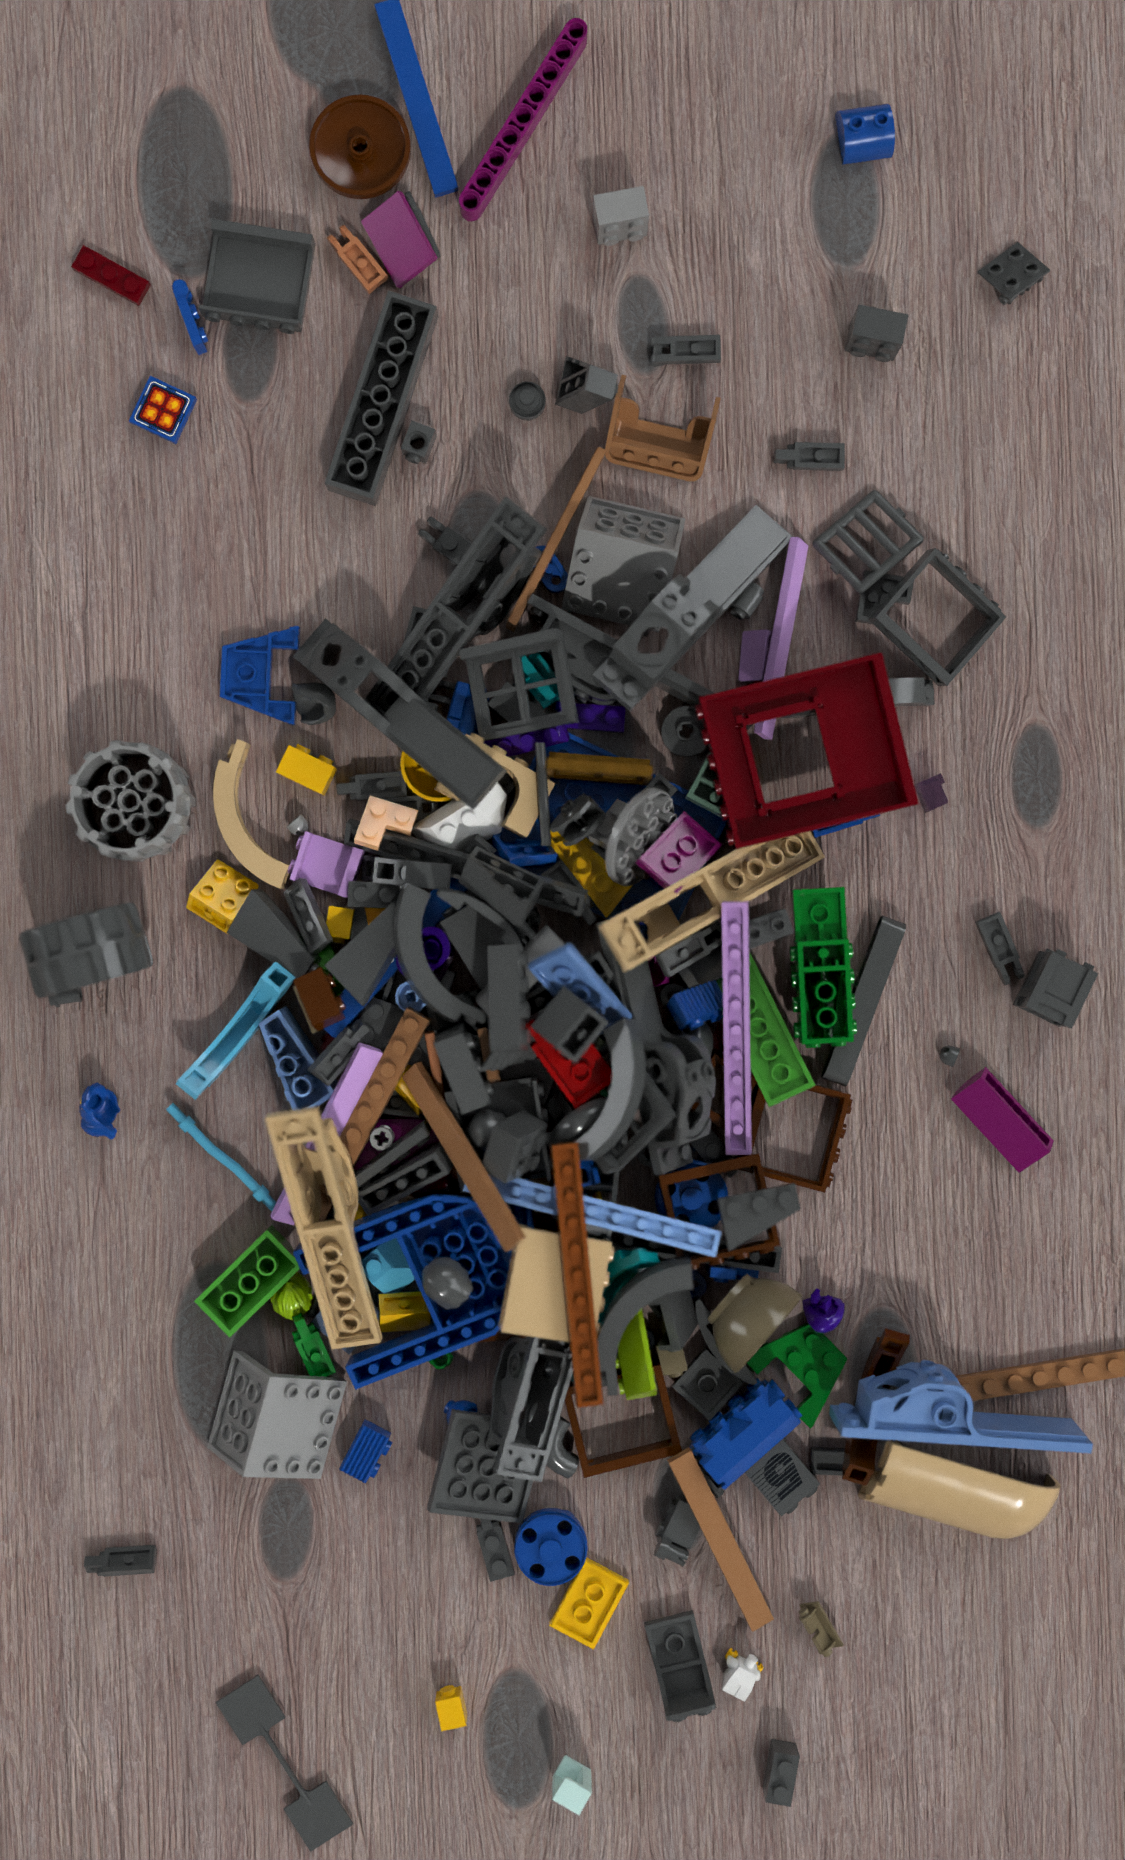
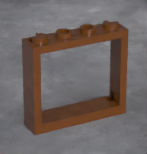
M757 1083L751 1102L752 1150L765 1105L764 1096ZM815 1084V1087L808 1089V1091L838 1098L817 1179L814 1180L762 1166L764 1177L786 1183H795L798 1186L825 1193L826 1188H830L831 1181H833L834 1173L831 1172L833 1163H837L839 1159L840 1148H837L839 1139H843L845 1136L847 1125L844 1124L846 1114L851 1112L853 1100L850 1099L851 1094ZM737 1155V1158L748 1155ZM751 1166L737 1169L752 1173Z
M752 1154L658 1175L657 1178L666 1217L675 1219L668 1184L751 1166L756 1190L767 1188L760 1155ZM776 1224L766 1230V1239L741 1244L731 1251H728L727 1247L717 1249L716 1257L703 1254L691 1255V1269L700 1268L699 1263L708 1261L710 1266L725 1262L724 1258L734 1256L735 1260L750 1257L749 1252L759 1250L760 1254L775 1251L774 1247L780 1245ZM673 1247L675 1257L684 1256L681 1248Z
M652 1358L651 1362L671 1439L591 1459L587 1458L572 1394H575L574 1382L570 1379L565 1404L584 1478L674 1456L682 1451L659 1359L654 1360ZM621 1368L616 1369L617 1382L618 1379L623 1378Z

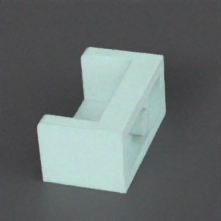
M565 1755L552 1776V1800L580 1815L592 1794L591 1769Z

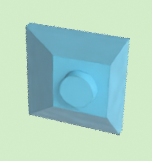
M397 1238L375 1246L361 1258L365 1276L384 1294L399 1293L415 1280Z

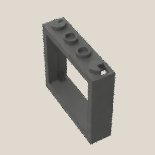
M933 548L926 550L870 615L868 620L938 686H948L1004 621L1006 616L1001 612L1002 610L998 607V603L993 600L990 601L984 595L985 592L979 585L972 584L966 578L967 574L963 569L952 565L948 561L949 556L946 553L943 554L939 549ZM929 563L987 618L945 668L935 661L886 614Z

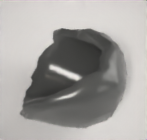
M316 682L292 683L293 697L297 703V712L301 715V723L308 725L327 722L335 715L336 698L334 692L328 686Z
M490 1109L481 1110L468 1120L463 1131L477 1156L483 1158V1160L493 1125L506 1119L502 1113L494 1112Z
M437 1257L422 1270V1285L425 1293L445 1309L459 1307L463 1301L469 1298L473 1290L467 1270L451 1258Z

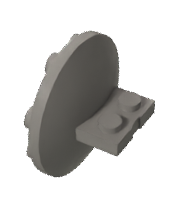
M655 787L641 791L628 804L617 799L606 812L604 821L594 832L588 835L590 842L607 849L606 870L612 881L622 886H631L642 879L647 880L650 877L636 864V861L677 819V814L674 813L673 800L667 792Z

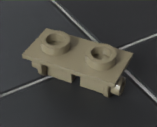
M819 1601L801 1603L799 1605L801 1608L799 1610V1619L802 1621L808 1634L815 1632L812 1640L819 1654L828 1657L833 1653L832 1648L843 1646L841 1639Z

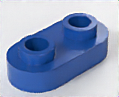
M541 545L536 548L543 552L546 546ZM554 554L541 582L549 592L561 593L566 588L568 574ZM558 577L561 580L560 584L554 585L551 582L552 578Z

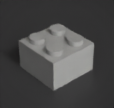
M644 186L593 195L592 217L598 245L612 246L622 240L638 241L643 236H647L649 211Z

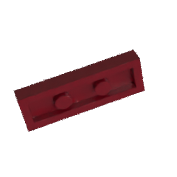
M84 245L71 266L77 273L137 306H140L151 286L148 280Z

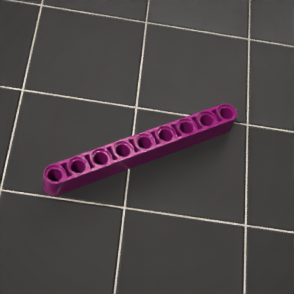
M573 18L566 23L460 194V213L465 220L469 222L476 221L481 217L586 48L588 30L586 22L582 19ZM573 33H579L582 36L574 38L571 35ZM561 54H565L568 56V58L560 59L558 58V56ZM548 75H552L555 77V79L546 80L545 77ZM535 96L542 98L539 102H534L531 99ZM520 118L529 119L526 123H520L518 120ZM507 139H514L516 141L511 145L505 143ZM494 160H501L503 162L499 166L491 164ZM482 181L490 183L487 187H480L478 185ZM469 202L477 204L472 209H468L465 207V205Z

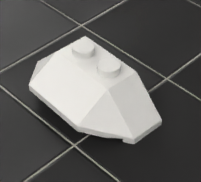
M497 782L474 810L461 800L457 802L452 800L414 824L412 833L417 839L463 852L477 834L487 841L492 838V835L501 832L507 793L500 783Z

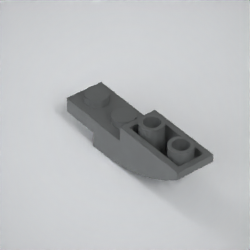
M363 855L361 880L399 886L410 883L419 888L450 889L452 864Z

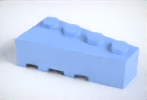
M287 1006L260 1022L259 1027L268 1051L273 1057L276 1065L275 1070L278 1077L281 1078L286 1099L290 1102L292 1110L319 1106L330 1099L338 1081L335 1079L330 1086H327L308 1071V1068L320 1055Z

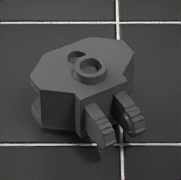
M583 793L575 800H568L561 807V812L550 824V830L558 832L563 837V844L565 846L575 845L598 828L606 818V813L590 796Z

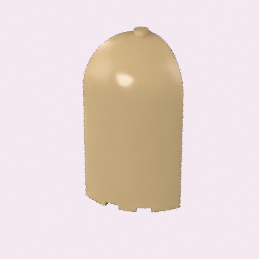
M887 1440L878 1462V1468L881 1469L874 1471L867 1486H860L858 1497L862 1500L987 1537L1009 1539L1030 1532L1045 1519L1059 1495L1061 1485L1050 1474L1046 1475L1043 1486L1033 1485L907 1448L896 1440Z

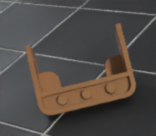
M621 375L605 446L607 460L617 465L685 481H696L701 478L721 398H715L711 418L697 416L690 420L687 430L638 419L640 413L638 404L631 399L622 397L626 375Z

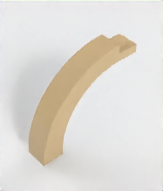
M237 739L236 743H232L227 756L230 758L229 763L219 760L215 772L213 802L217 823L226 844L237 860L259 879L284 890L290 875L288 873L290 865L275 859L265 852L251 837L241 816L238 787L241 772L251 745Z

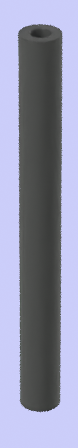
M535 743L541 846H550L551 831L545 743Z

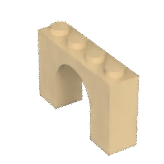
M471 733L470 736L465 734V736L504 767L512 778L515 786V798L501 826L522 838H526L539 815L537 772L530 770L527 762L519 758L513 760L505 756L507 752L495 745L492 748L483 743L484 739L477 734ZM547 776L548 797L555 785L554 782L550 781L551 776ZM438 781L434 790L456 802L460 800Z

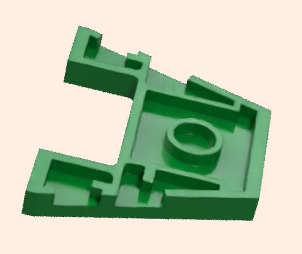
M807 1322L769 1343H764L747 1364L757 1375L775 1357L779 1358L811 1391L797 1406V1409L803 1415L800 1419L811 1429L847 1361V1357L824 1333L815 1332Z

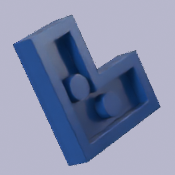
M706 1264V1270L710 1277H714L713 1281L728 1283L729 1279L741 1280L746 1274L752 1278H758L759 1275L757 1270L719 1265L710 1266V1264Z

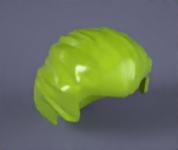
M296 1272L270 1298L273 1310L289 1320H293L292 1317L300 1313L304 1315L310 1310L311 1300L313 1299L312 1286H310L305 1277Z

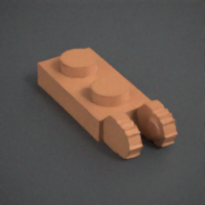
M343 224L339 227V230L348 243L342 247L332 234L327 237V240L337 252L338 257L367 293L370 294L388 280V275L360 240L354 237Z

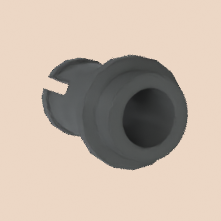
M81 988L48 996L50 1005H55L56 1007H60V1004L82 1002L83 1000Z

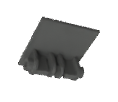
M1017 242L977 272L1001 293L999 300L1005 305L1011 304L1018 295L1022 296L1034 284L1041 282L1043 277L1050 272V269Z

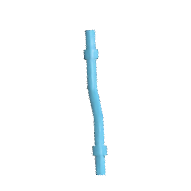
M172 1103L166 1111L179 1123L178 1127L184 1133L188 1132L207 1153L230 1169L253 1192L252 1196L258 1202L262 1201L272 1212L276 1201L269 1195L270 1191L264 1185L260 1186L239 1163L216 1147L195 1126L196 1122L190 1116H186Z

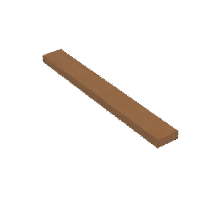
M601 447L596 448L507 620V629L515 632L527 608V602L531 594L535 593L604 459L605 449Z
M422 1062L415 1063L402 1076L404 1082L504 1251L512 1250L526 1236Z
M688 1447L667 1459L749 1628L753 1632L774 1620L691 1449Z

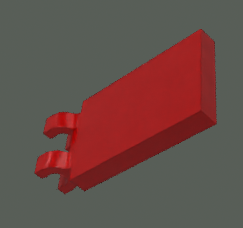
M533 1019L527 1023V1029L530 1030L531 1035L536 1040L530 1047L575 1109L611 1083L612 1070L593 1044L574 1063L531 1027L534 1022Z

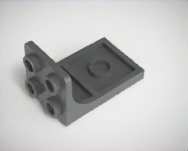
M693 1610L644 1622L660 1686L666 1720L681 1722L689 1716H705L710 1714L712 1710L716 1709V1703Z

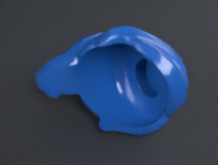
M98 1082L88 1086L82 1093L79 1104V1112L82 1117L81 1127L86 1134L95 1137L106 1136L112 1140L116 1137L117 1133L112 1123L117 1113L120 1112L117 1097L113 1091L106 1089L104 1085Z

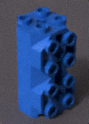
M756 1378L757 1383L755 1385L748 1384V1390L743 1395H736L729 1401L728 1406L730 1410L723 1415L720 1411L717 1412L709 1420L710 1424L703 1430L701 1428L697 1429L690 1436L692 1443L689 1447L695 1456L698 1454L701 1458L699 1461L716 1483L721 1484L724 1490L801 1423L799 1418L803 1415L789 1398L786 1401L783 1400L786 1395L773 1379L768 1382L766 1379L760 1381Z

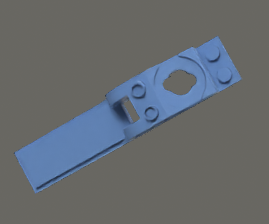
M922 1360L920 1363L910 1362L896 1367L897 1370L876 1377L872 1375L860 1379L855 1406L848 1403H840L839 1405H830L829 1415L841 1437L1092 1453L1093 1443L1072 1418L973 1412L972 1399L953 1372L946 1366L929 1360ZM882 1385H892L898 1387L899 1389L890 1390L883 1387Z

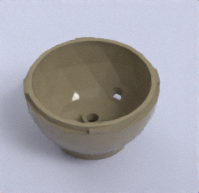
M746 1274L715 1308L707 1320L713 1325L714 1341L718 1352L732 1371L735 1373L739 1372L802 1299V1295L798 1291L777 1280L752 1278Z

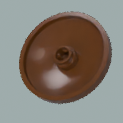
M360 94L340 98L329 104L319 114L311 130L309 150L315 171L327 187L347 198L369 199L388 192L402 179L410 162L411 142L407 126L394 107L380 98Z

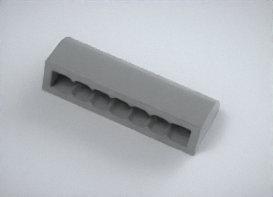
M545 925L524 946V950L528 952L529 962L566 944L549 926ZM525 966V976L529 979L530 988L538 979L528 969V966ZM487 984L475 996V1000L489 1016V991Z

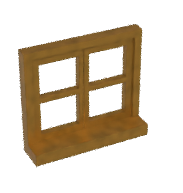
M549 752V758H547V776L555 779L647 786L653 774V766H650V759Z

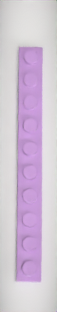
M722 901L725 1155H751L749 901Z

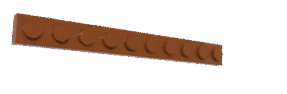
M578 1143L552 1144L550 1146L575 1402L577 1408L603 1405Z

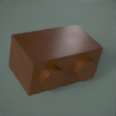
M320 967L293 980L311 1025L317 1031L346 1018L343 1013L346 1006L340 995L336 996L333 988L337 985L331 972L327 974Z

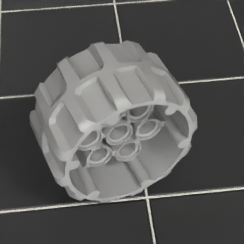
M118 739L110 741V746L99 752H87L83 756L86 760L77 774L69 776L67 782L72 787L70 801L65 805L66 813L73 816L78 826L76 835L79 839L99 850L101 855L133 862H144L147 858L156 855H166L172 852V844L178 840L181 834L187 835L191 827L187 822L191 807H196V798L190 793L187 781L190 776L187 771L180 767L168 753L144 742H124ZM143 756L150 757L148 763L153 768L151 770L143 769L135 774L132 769L125 766L128 764L127 758ZM113 765L108 774L109 786L100 785L95 788L100 776ZM126 771L128 775L127 781L124 784H119L118 775ZM162 772L166 773L170 780L173 802L157 793L162 786L160 777ZM151 775L153 778L152 786L144 788L143 779ZM110 791L111 801L104 804L102 802V794ZM135 795L137 799L136 805L133 808H128L126 803L128 797ZM156 799H160L162 802V808L158 812L152 810V803ZM92 801L96 806L106 810L101 817V824L103 826L101 831H99L94 821ZM171 812L163 830L151 840L150 835L155 828L153 818H163ZM118 814L121 819L118 827L113 828L110 823L111 818ZM139 819H144L146 827L143 831L138 832L135 827L136 822ZM128 830L129 833L140 838L135 841L136 847L119 848L113 844L115 836L112 833H123Z

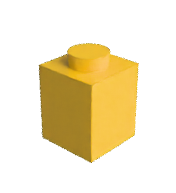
M329 906L326 925L333 938V942L345 944V940L350 939L354 909Z
M448 1685L441 1688L440 1691L436 1692L435 1699L441 1732L465 1727L468 1715L462 1687Z

